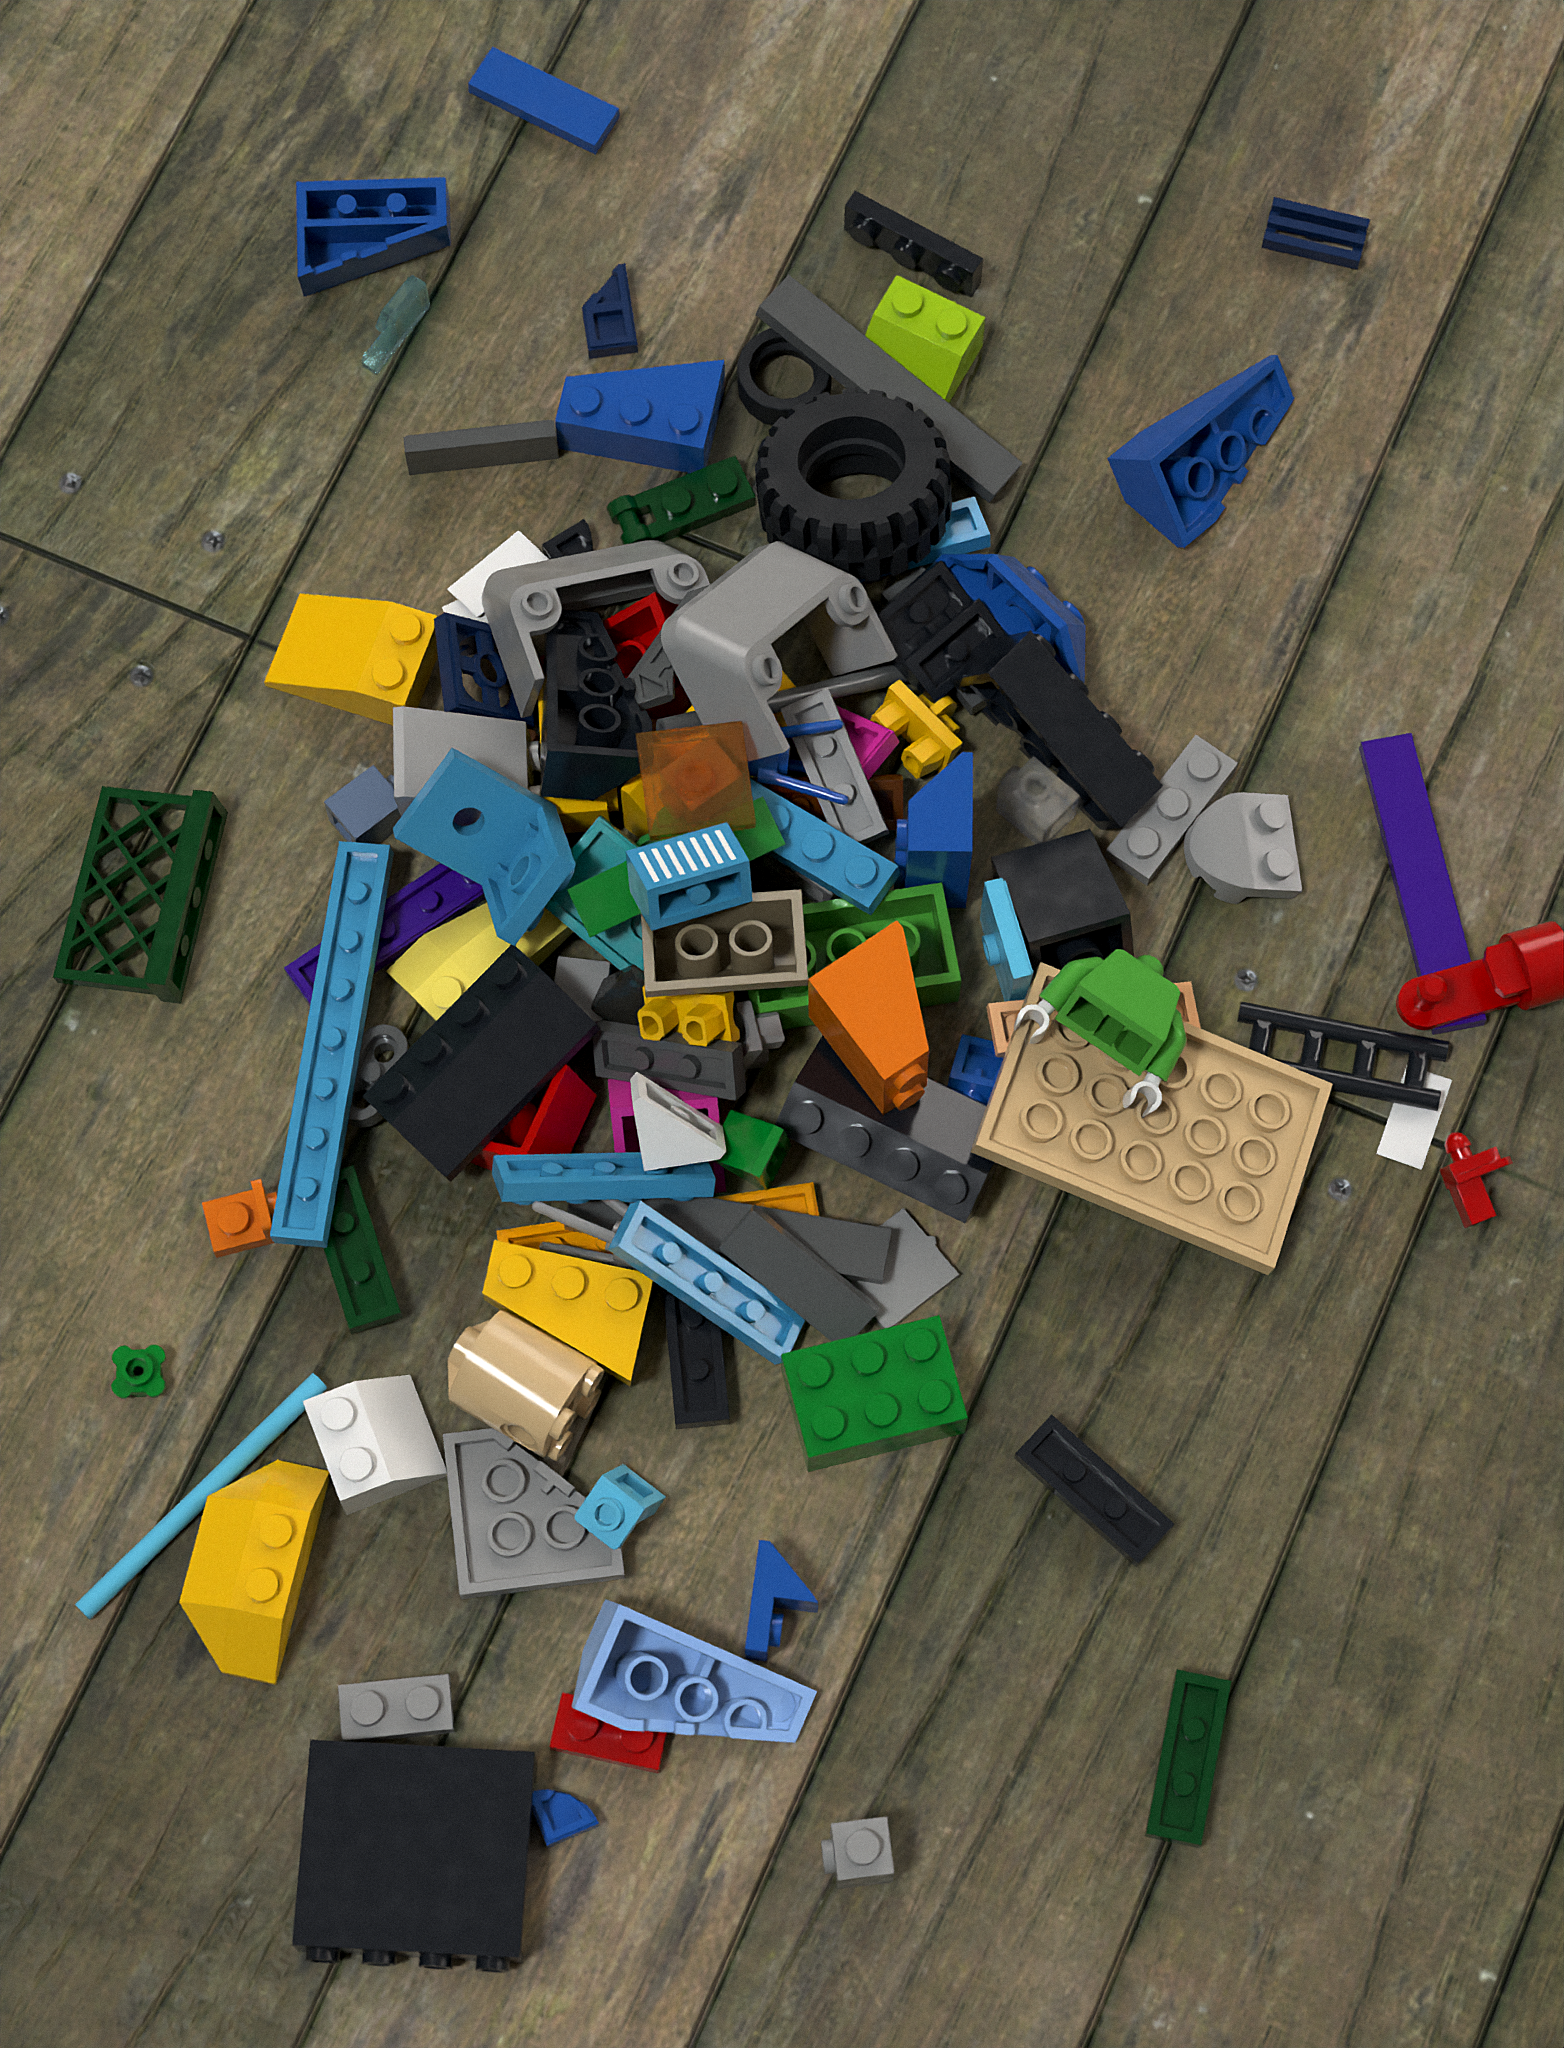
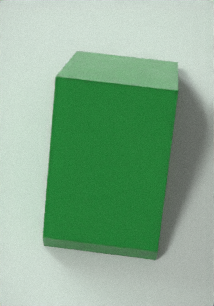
M730 1110L723 1124L726 1153L721 1159L713 1161L761 1190L770 1189L792 1146L785 1130L774 1124Z

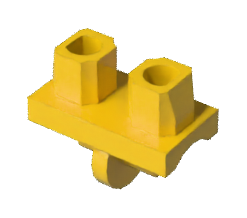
M900 679L888 687L883 704L876 710L870 720L894 731L896 736L901 735L910 744L904 749L901 760L904 767L916 779L934 770L940 773L953 761L963 744L956 736L960 731V727L950 718L957 708V703L950 696H945L936 703H931L923 694L917 697Z
M645 985L642 987L645 1006L638 1011L637 1015L640 1034L643 1039L660 1041L671 1031L682 1033L683 1038L690 1045L705 1047L714 1039L732 1042L740 1039L739 1029L735 1025L733 1018L734 991L646 997Z

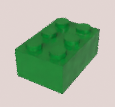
M940 1315L781 1354V1372L808 1472L966 1432L968 1416Z

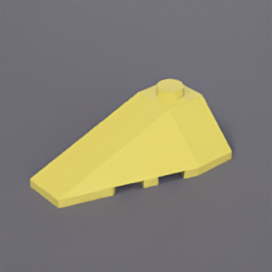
M485 903L423 934L386 972L437 1021L511 944L497 937L488 904ZM544 907L543 915L538 925L532 931L525 932L515 946L539 966L573 931Z

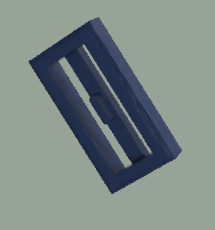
M1274 197L1261 248L1358 270L1370 219ZM1277 229L1294 234H1299L1305 236V239L1307 240L1282 235L1275 232ZM1325 240L1333 243L1353 247V249L1347 250L1321 243H1323Z

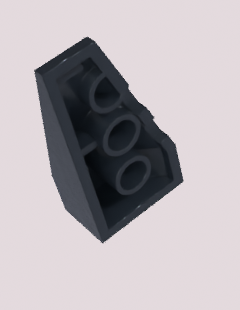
M562 610L557 625L551 631L545 633L543 668L545 679L542 697L540 756L541 796L595 800L653 765L652 721L646 710L641 711L634 697L636 688L631 678H625L617 662L618 652L598 612Z

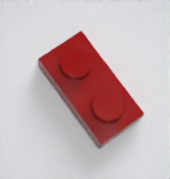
M562 1692L549 1745L550 1750L659 1774L668 1732L622 1730L572 1708L574 1695Z

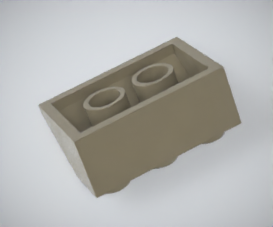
M801 889L752 893V902L653 931L650 930L641 913L645 996L660 997L808 986Z

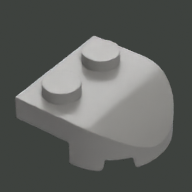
M1245 792L1228 794L1206 808L1188 828L1184 839V854L1187 866L1194 878L1201 876L1208 885L1216 890L1215 898L1227 903L1238 904L1246 897L1293 899L1302 892L1288 795Z

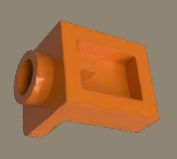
M262 1179L251 1181L252 1190L202 1202L216 1258L274 1243L270 1237L277 1192L267 1194Z

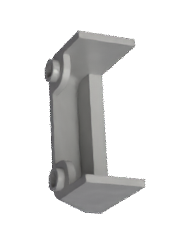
M646 540L500 569L492 573L485 583L481 600L521 718L532 715L545 679L531 636L551 631L557 625L562 610L577 611L645 597L653 592L659 593L665 600L679 605L687 592L710 585L703 566L694 558L663 542Z
M773 542L756 548L668 617L661 630V642L665 654L704 729L733 765L780 754L790 748L767 703V700L779 690L782 682V666L771 644L802 618L809 628L833 677L892 661L898 656L867 596L865 588L857 578L783 542Z

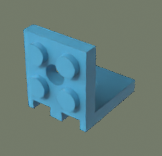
M453 747L393 827L395 839L482 885L497 937L513 946L518 943L525 932L532 931L538 925L545 905L556 891H562L569 884L574 873V867L576 866L555 804ZM464 808H475L481 812L480 818L471 825L461 826L453 822L456 813Z

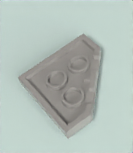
M493 1428L443 1434L459 1595L461 1599L625 1579L622 1548L611 1549L575 1520V1514L586 1497L575 1490L573 1485L542 1461L532 1457L519 1447L514 1440Z

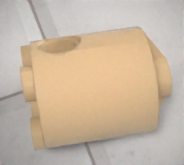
M502 1309L490 1320L473 1327H467L456 1341L448 1358V1399L450 1404L543 1458L548 1456L554 1461H558L572 1439L573 1433L568 1430L576 1417L579 1415L586 1419L595 1407L601 1394V1390L596 1387L604 1374V1369L599 1367L597 1361L509 1310Z

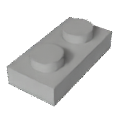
M449 1674L338 1685L342 1741L369 1742L455 1733Z

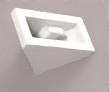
M636 1072L630 1079L632 1104L644 1171L721 1159L726 1153L723 1126L640 1073Z

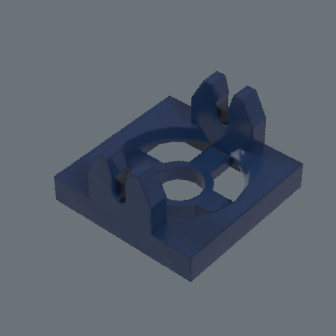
M447 612L434 618L444 711L524 721L528 729L534 727L533 712L531 716L521 718L511 686L506 705L500 707L498 688L504 684L510 685L490 625ZM481 658L488 660L494 666L497 674L496 682L489 681L484 676L480 667ZM462 673L471 675L474 681L481 687L483 703L476 701L467 693L463 686Z

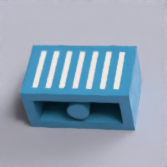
M727 822L626 851L630 893L651 931L753 901L750 862Z

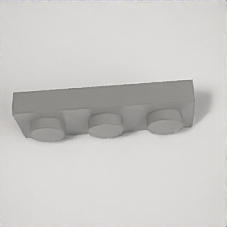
M828 688L780 709L787 726L840 719L843 722ZM844 723L843 727L839 730L792 737L811 784L830 789L848 797V803L845 805L817 798L828 825L862 845L889 834L887 825Z
M1195 735L1160 780L1163 786L1127 822L1106 849L1105 858L1147 886L1185 838L1188 828L1208 808L1236 772L1238 763Z

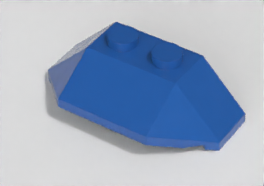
M942 554L935 560V562L941 560L972 600L980 599L1007 635L1030 630L1033 634L1041 635L1054 648L1056 652L1054 658L1066 672L1076 675L1085 684L1086 626L1084 625V619L1074 605L1068 601L1061 602L1048 590L1049 587L1046 580L1035 568L1031 566L1025 568L1015 557L998 554Z

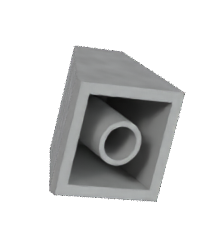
M405 706L393 707L394 799L401 816L452 747L544 798L541 796V785L535 786V772H540L541 744L540 741L531 740L526 722ZM464 808L456 813L453 822L461 826L471 825L480 818L481 812L475 808Z

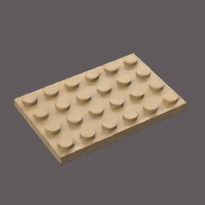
M1040 962L1034 971L1032 983L1028 988L1022 1008L1031 1004L1038 1005L1041 1002L1040 993L1060 972L1059 969ZM1055 1010L1050 1014L1049 1026L1044 1037L1038 1043L1030 1044L1029 1042L1036 1030L1040 1028L1039 1024L1031 1019L1021 1022L1019 1028L1012 1033L971 1149L972 1153L1266 1275H1269L1275 1269L1330 1095L1332 1083L1183 1022L1186 1033V1045L1167 1082L1161 1080L1158 1086L1162 1094L1160 1106L1143 1118L1142 1115L1148 1106V1100L1145 1095L1137 1092L1134 1101L1126 1109L1123 1107L1122 1101L1127 1090L1144 1080L1147 1075L1145 1071L1139 1077L1055 1020L1058 1014Z

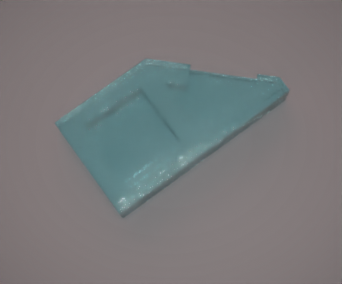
M411 275L382 309L375 325L376 329L382 333L367 352L364 353L361 360L364 368L377 375L428 311L430 303L427 285L424 281Z

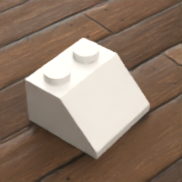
M411 1375L353 1381L303 1401L346 1515L447 1476V1469Z

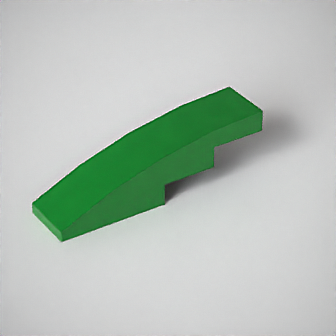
M763 796L684 833L687 834L727 822L748 857L749 862L786 844ZM627 861L567 889L590 938L641 914L630 893Z

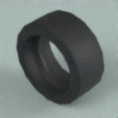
M772 328L754 335L742 348L737 363L739 399L747 412L764 424L773 426L781 416L787 419L788 411L803 401L806 405L814 402L813 398L815 395L825 392L830 394L832 376ZM789 355L800 358L809 364L813 369L814 380L807 392L795 398L780 399L768 396L757 387L755 382L757 367L774 356Z

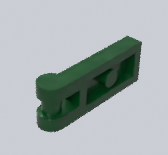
M736 455L634 496H620L607 505L606 510L613 524L620 525L623 532L620 539L623 545L646 540H656L664 543L756 506V496ZM650 513L654 523L649 525L641 524L638 518Z

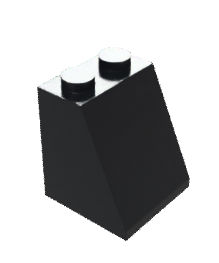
M1091 829L991 857L993 880L1003 878V881L1006 880L1033 974L1040 962L1061 970L1067 963L1074 960L1095 956L1105 960L1116 949L1125 950L1134 957L1130 911Z

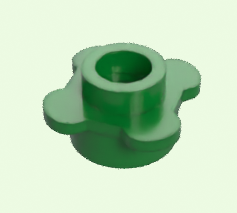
M155 1344L149 1345L146 1349L132 1350L126 1345L118 1347L112 1354V1361L116 1365V1379L111 1384L113 1393L121 1399H126L131 1395L135 1397L149 1396L151 1398L160 1396L166 1387L161 1365L166 1360L164 1350ZM137 1367L144 1369L141 1376L134 1375V1370Z

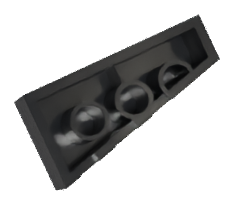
M1030 630L991 639L950 681L962 693L971 687L987 703V706L981 712L995 726L1001 723L1006 728L1015 731L1021 737L1019 750L1032 763L1035 762L1045 769L1052 768L1057 773L1053 777V783L1100 830L1122 828L1163 786L1153 774L1155 769L1151 761L1140 751L1131 749L1120 736L1122 729L1117 721L1108 713L1099 711L1087 697L1089 691L1086 685L1076 675L1066 672L1054 658L1056 656L1054 648L1044 637L1036 633L1033 634Z

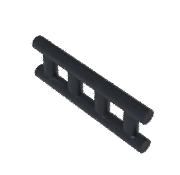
M1241 1001L1237 1022L1253 1025L1248 1049L1269 1057L1273 1029L1304 1035L1300 1063L1276 1058L1272 1059L1332 1083L1331 1091L1427 1110H1438L1441 1091L1425 1088L1429 1059L1445 1062L1449 1041ZM1325 1039L1356 1045L1352 1073L1321 1067ZM1377 1049L1409 1055L1404 1083L1373 1078Z

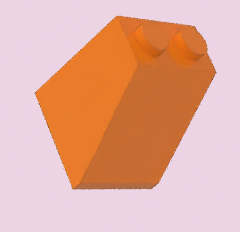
M896 920L808 979L810 1019L882 1115L895 1107L901 1111L916 1103L925 1093L923 1088L927 1086L929 1047L904 929Z

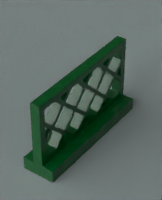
M102 786L53 978L57 983L156 995L162 1002L181 1004L228 811L214 792L193 789L192 796ZM114 803L134 805L141 814L116 832L109 823ZM142 806H149L151 808L145 811ZM170 809L184 810L185 814L182 825L166 837H163L153 821ZM148 825L158 839V842L133 858L123 842ZM108 831L110 836L105 839L106 832ZM177 844L176 850H175V853H174L171 848ZM118 846L128 863L103 880L97 871L99 860ZM167 852L173 861L170 873L151 885L141 868ZM136 873L146 887V890L121 906L111 892V889ZM94 879H96L98 884L93 887ZM165 892L164 898H163V901H162V899L160 898L159 895H161L162 893ZM106 894L116 911L93 927H90L85 919L87 906ZM152 900H155L161 909L158 921L142 933H139L129 916ZM124 921L134 938L109 955L99 937ZM82 926L86 931L83 934H81ZM153 940L152 946H151V949H150L147 944H148L150 941ZM93 942L104 959L87 971L71 970L75 954ZM142 948L148 956L144 978L123 976L117 964ZM111 969L115 975L104 973Z

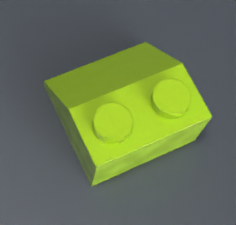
M896 275L873 313L865 336L949 403L983 346L985 317Z

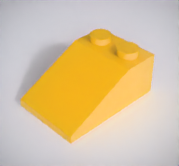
M300 593L264 684L276 690L393 726V707L418 708L438 658L434 618L438 616L391 601Z

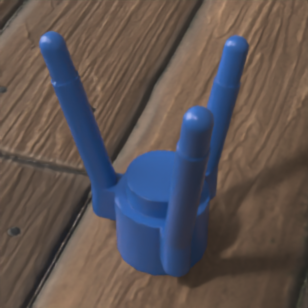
M840 719L780 728L785 738L839 730L843 727V722ZM790 748L780 754L746 762L745 776L758 777L757 783L775 784L841 805L848 803V797L844 794L785 776L788 770L806 773L801 760L789 759Z

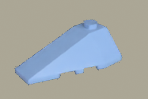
M605 1599L582 1652L572 1708L628 1731H655L681 1735L695 1734L795 1743L817 1691L623 1605Z

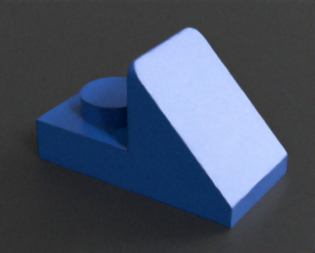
M759 1540L745 1644V1659L767 1662L769 1646L780 1648L784 1614L774 1613V1608L817 1613L818 1601L770 1541Z

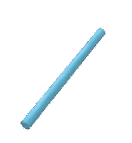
M314 1373L304 1380L75 1604L76 1607L91 1620L204 1509L208 1495L228 1486L306 1410L303 1401L322 1394L327 1389V1386Z

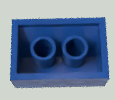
M962 752L908 801L907 819H897L894 864L898 865L901 874L894 882V889L942 882L947 908H966L973 852V752Z

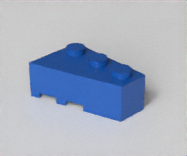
M725 360L567 376L555 419L558 449L687 473L707 467L725 391Z

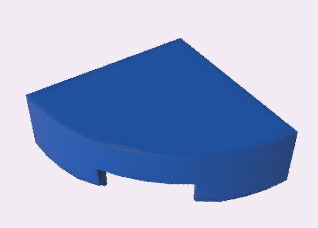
M549 1789L533 1791L532 1810L548 1848L599 1827V1823L590 1808L577 1798Z

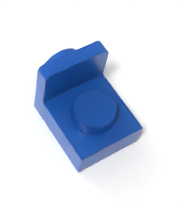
M965 1034L961 1035L949 1076V1087L988 1104L1004 1059L1003 1057H996L993 1041Z

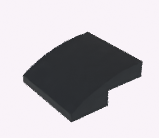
M941 560L934 562L876 612L898 655L890 662L931 703H936L955 687L950 679L991 639L1007 636L1006 632L980 599L972 600Z

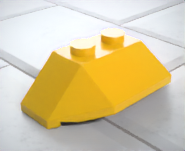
M276 1460L207 1496L179 1603L223 1674L272 1685L277 1684L330 1479L329 1471Z

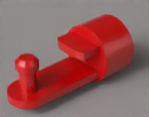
M1549 921L1506 933L1501 936L1499 944L1485 949L1483 959L1409 980L1402 986L1396 998V1009L1400 1018L1412 1028L1429 1030L1513 1005H1517L1522 1010H1529L1563 1000L1564 931L1556 922Z

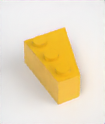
M494 1240L482 1291L484 1300L500 1310H509L597 1361L599 1367L603 1368L604 1371L629 1387L631 1386L653 1281L639 1271Z

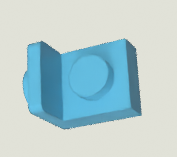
M622 1464L600 1477L576 1512L575 1520L607 1546L615 1550L623 1545L637 1523L655 1514L666 1496L626 1465Z

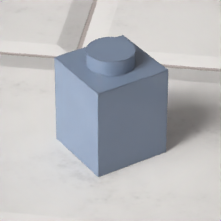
M374 765L324 801L329 821L347 842L380 844L394 833L393 827L401 818L394 799V776L390 774L384 778Z

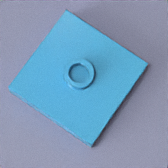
M1003 878L984 882L980 922L984 932L982 944L988 965L994 966L1004 1002L1024 1000L1032 983L1033 970L1006 880L1003 881Z

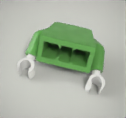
M1116 949L1105 960L1095 956L1067 963L1040 993L1041 1002L1038 1005L1031 1004L1023 1007L1014 1024V1031H1016L1024 1020L1031 1019L1036 1021L1040 1028L1033 1034L1029 1043H1038L1044 1037L1049 1026L1050 1014L1055 1010L1058 1012L1055 1020L1139 1077L1145 1071L1147 1075L1144 1080L1127 1090L1122 1101L1123 1107L1126 1109L1134 1101L1137 1092L1145 1095L1148 1100V1106L1142 1115L1143 1118L1160 1106L1162 1094L1158 1086L1161 1080L1167 1082L1186 1045V1033L1182 1015L1176 1009L1180 990L1175 984L1163 977L1164 969L1161 962L1151 955H1142L1136 959L1125 950Z

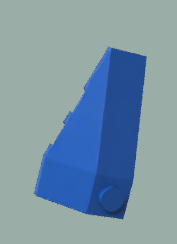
M1278 355L1266 357L1142 430L1107 458L1125 502L1177 547L1185 548L1218 520L1225 509L1221 502L1233 484H1240L1248 472L1245 468L1248 459L1258 444L1265 445L1293 402L1294 396Z

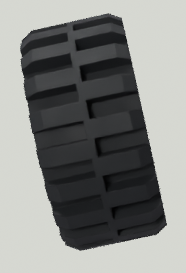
M857 388L842 389L843 394L830 396L829 392L815 395L813 398L814 402L806 405L802 401L788 411V418L785 419L781 416L769 429V436H766L760 444L757 452L758 461L755 463V478L762 529L767 533L769 544L783 542L857 579H865V583L880 581V575L891 573L894 577L908 570V563L912 560L917 564L931 553V545L935 546L938 544L946 532V523L950 520L952 511L950 461L946 440L941 430L934 426V421L924 411L918 409L914 412L913 404L898 396L892 400L887 398V393L884 391L870 389L869 394L858 393ZM849 473L874 474L893 483L878 494L853 500L832 498L815 490L827 480Z

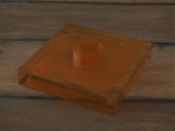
M742 721L636 733L649 841L669 839L725 822L728 823L732 831L756 827Z

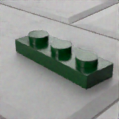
M354 1165L340 1169L327 1248L323 1249L348 1328L352 1335L403 1317Z
M1179 1669L1176 1670L1144 1837L1195 1848L1201 1847L1231 1687L1230 1680Z

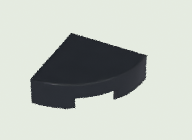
M582 519L542 544L543 553L549 558L548 560L593 551L592 535L585 519Z

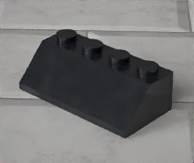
M510 945L363 1097L451 1182L601 1028L516 946Z
M823 1035L794 1081L775 1123L776 1126L785 1130L788 1138L963 1223H966L975 1216L999 1165L971 1152L987 1104L927 1076V1086L923 1088L925 1093L916 1103L901 1111L895 1107L882 1115Z

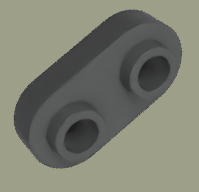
M386 1024L376 1025L363 1033L348 1124L358 1128L370 1127L384 1118L371 1104L367 1108L357 1109V1103L364 1098L363 1095L411 1047L404 1034L394 1026ZM384 1052H394V1056L390 1061L385 1063L379 1062V1058Z

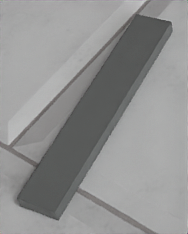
M790 275L759 306L755 314L757 317L847 389L857 388L858 393L869 394L870 389L884 391L889 399L894 400L898 396L912 403L914 412L918 409L924 411L934 421V426L941 430L946 440L950 472L988 503L994 499L1022 465L1019 459Z
M695 1197L689 1201H676L670 1198L640 1200L724 1258L729 1257L719 1250L720 1243L753 1207L750 1204L710 1197ZM589 1200L582 1204L568 1203V1213L612 1231L618 1220L622 1221L623 1219L620 1214L602 1200ZM757 1206L844 1278L882 1285L892 1229ZM564 1224L565 1230L584 1233Z

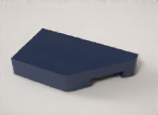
M625 263L618 264L613 269L612 276L597 293H593L582 306L589 359L638 353Z

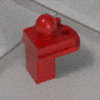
M1452 1132L1445 1140V1150L1447 1155L1450 1154L1453 1163L1441 1168L1440 1173L1446 1189L1450 1191L1464 1228L1497 1216L1481 1176L1504 1168L1513 1162L1510 1156L1501 1158L1496 1146L1473 1155L1470 1149L1472 1144L1467 1136L1460 1132Z

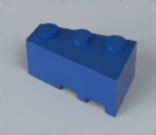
M446 177L296 182L298 280L304 297L451 246L450 197Z

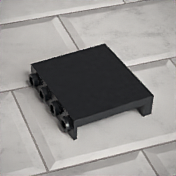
M310 1740L292 1946L298 1952H306L305 1961L314 1963H339L340 1954L362 1955V1964L382 1967L396 1966L397 1957L419 1958L418 1967L436 1970L452 1969L453 1960L476 1961V1971L491 1973L509 1972L510 1963L523 1964L522 1938L532 1799L538 1762L535 1752Z

